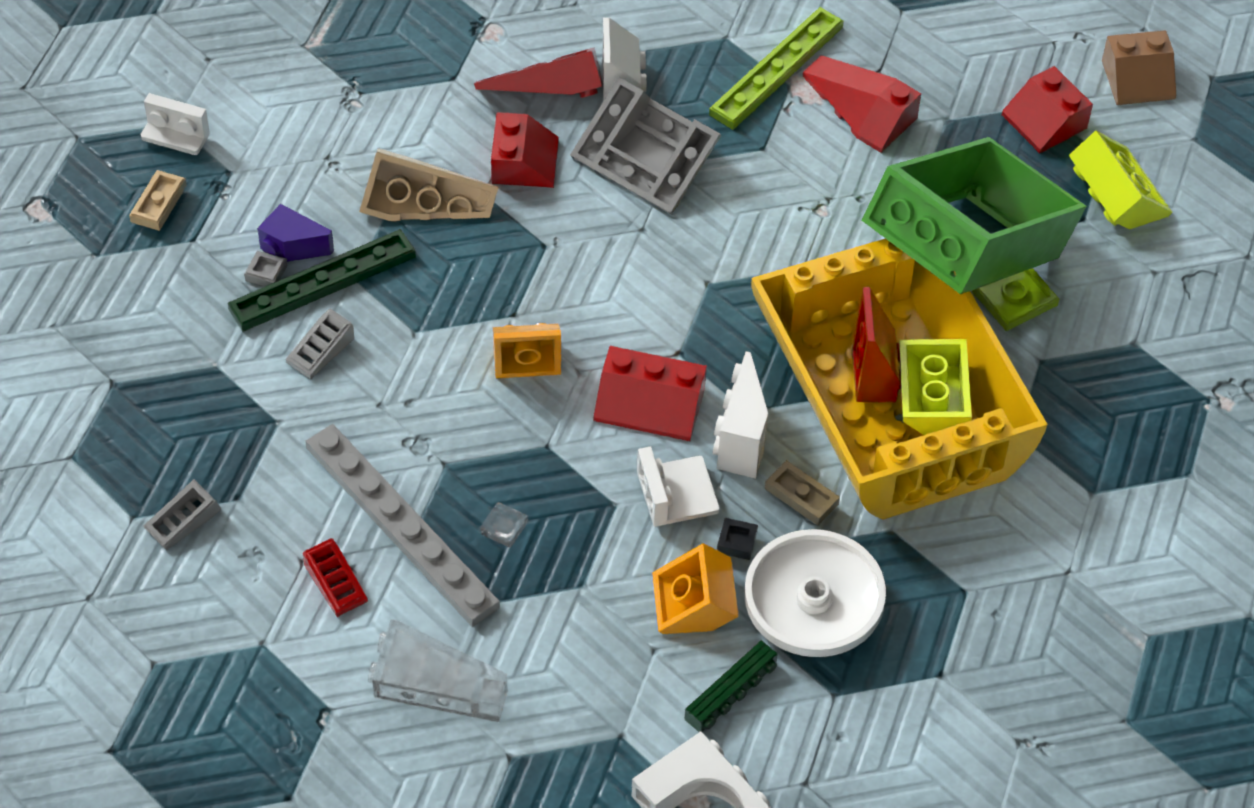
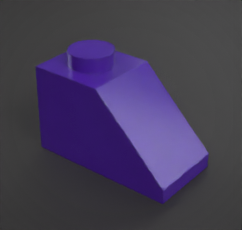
M279 204L257 228L260 249L264 253L285 258L287 262L328 256L334 252L332 230L282 204Z

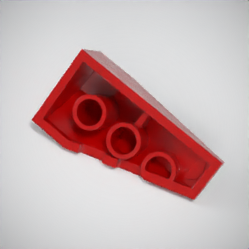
M595 47L558 57L549 63H537L520 71H510L474 83L477 90L569 95L579 93L581 98L597 94V88L603 85Z
M822 55L803 72V77L824 100H828L835 108L834 113L840 119L844 118L851 126V132L854 136L880 153L918 118L922 93L897 78Z

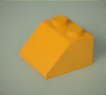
M558 323L493 327L496 378L561 375V329Z
M702 543L652 572L658 632L662 634L714 631L739 617L730 556Z

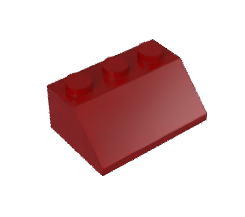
M610 346L601 373L593 421L691 441L705 391L707 366Z

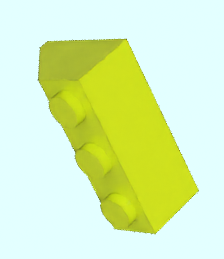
M1096 130L1069 154V157L1075 164L1073 167L1074 172L1080 179L1088 183L1090 186L1088 189L1089 194L1095 201L1103 205L1105 208L1104 216L1114 226L1119 224L1130 230L1169 217L1173 213L1127 146Z
M967 339L899 340L903 422L921 434L926 435L971 421Z

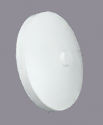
M817 529L799 530L774 539L755 556L746 575L745 604L748 615L756 629L777 647L801 656H833L857 647L874 632L880 622L885 605L886 586L882 571L876 560L859 543L831 531Z

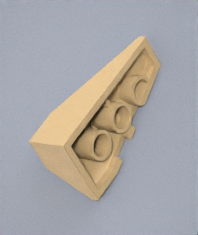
M378 148L359 212L388 221L490 218L499 187Z

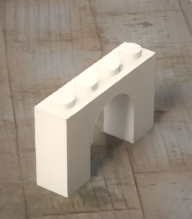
M701 731L632 779L631 796L641 808H675L685 800L700 795L721 798L734 808H771L766 796L760 791L755 792L747 783L744 772L738 766H732L726 760L719 744L714 740L709 741Z

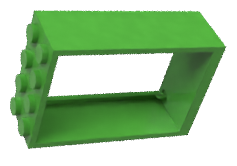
M987 137L887 166L861 221L959 294H963L1058 259L1087 206L996 141ZM967 198L1007 228L990 234L949 203Z

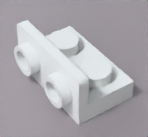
M149 93L144 100L148 123L141 133V139L192 155H198L210 135L206 109Z

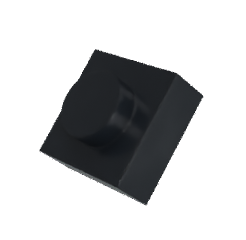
M724 518L717 550L728 556L750 560L758 532V525Z

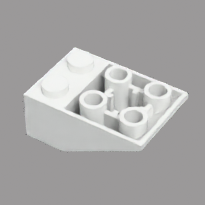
M745 352L742 364L736 363L732 375V383L734 385L732 390L727 389L723 409L726 410L724 416L719 415L716 422L714 435L717 437L714 443L713 455L718 456V470L756 479L765 449L768 411L751 353Z

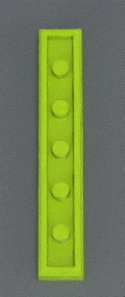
M819 7L709 108V116L734 130L843 28L844 20Z

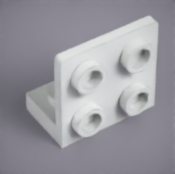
M651 446L638 449L637 474L654 527L719 513V505L702 456L662 463L660 458H654Z

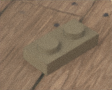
M787 460L765 481V489L817 526L839 505L840 497Z

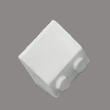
M603 18V101L619 77L646 92V74H640V69H645L646 55L645 51H640L639 38L611 18Z

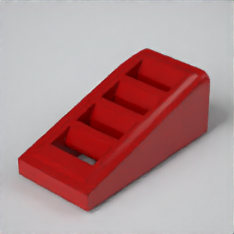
M333 538L303 552L306 570L337 617L368 602L367 596ZM335 567L338 568L337 570H335V571H333V572H331V573H329V574H327V575H325V576L323 575V573H325V572H327V571H329V570H331V569H333V568H335ZM345 579V582L330 588V585ZM349 590L353 591L352 594L337 601V596Z

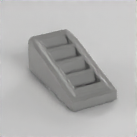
M328 309L288 355L286 363L311 380L355 339L353 324L332 309ZM323 337H326L327 339L330 340V342L328 343V342H326L325 340H323L322 338H323ZM315 346V347H317L318 349H320L322 352L319 353V352H317L316 350H314L312 347ZM307 355L314 361L311 364L302 357Z
M193 479L143 527L168 550L214 517L222 508ZM197 499L202 503L198 508L193 504ZM186 507L192 512L188 517L181 512ZM173 516H176L182 522L178 527L170 520ZM163 523L172 531L168 536L158 528Z

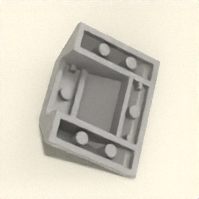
M619 77L570 156L672 215L720 139L721 134L695 119L691 122L650 99L645 91Z

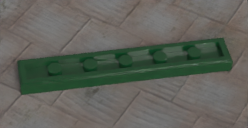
M399 229L227 303L228 310L241 331L244 332L416 258V252L405 234Z

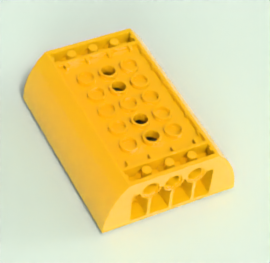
M886 238L751 278L753 295L862 505L875 517L884 520L1006 481L1026 462L1039 445L1048 424L971 291L959 294ZM863 287H870L895 328L896 343H899V340L967 339L971 421L923 435L895 418V416L902 414L901 389L898 391L896 402H856L852 345Z

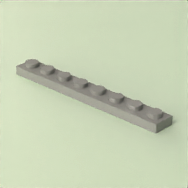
M334 424L329 425L306 440V449L471 627L500 609V602Z

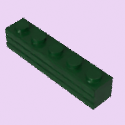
M762 640L758 642L685 708L684 720L698 732H703L706 728L710 729L713 727L720 715H726L736 701H741L751 687H756L761 682L765 674H770L777 667V652L772 650Z

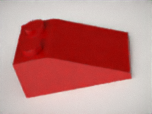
M863 287L852 345L856 402H896L898 391L901 389V371L898 365L900 363L899 343H896L895 328L870 287Z

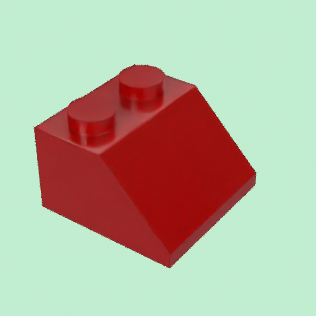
M1052 66L1031 77L1003 109L1002 116L1040 154L1086 130L1093 103L1055 66Z
M497 112L491 154L492 184L554 188L559 137L528 114Z

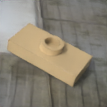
M156 170L129 215L130 221L160 231L187 186L186 178Z

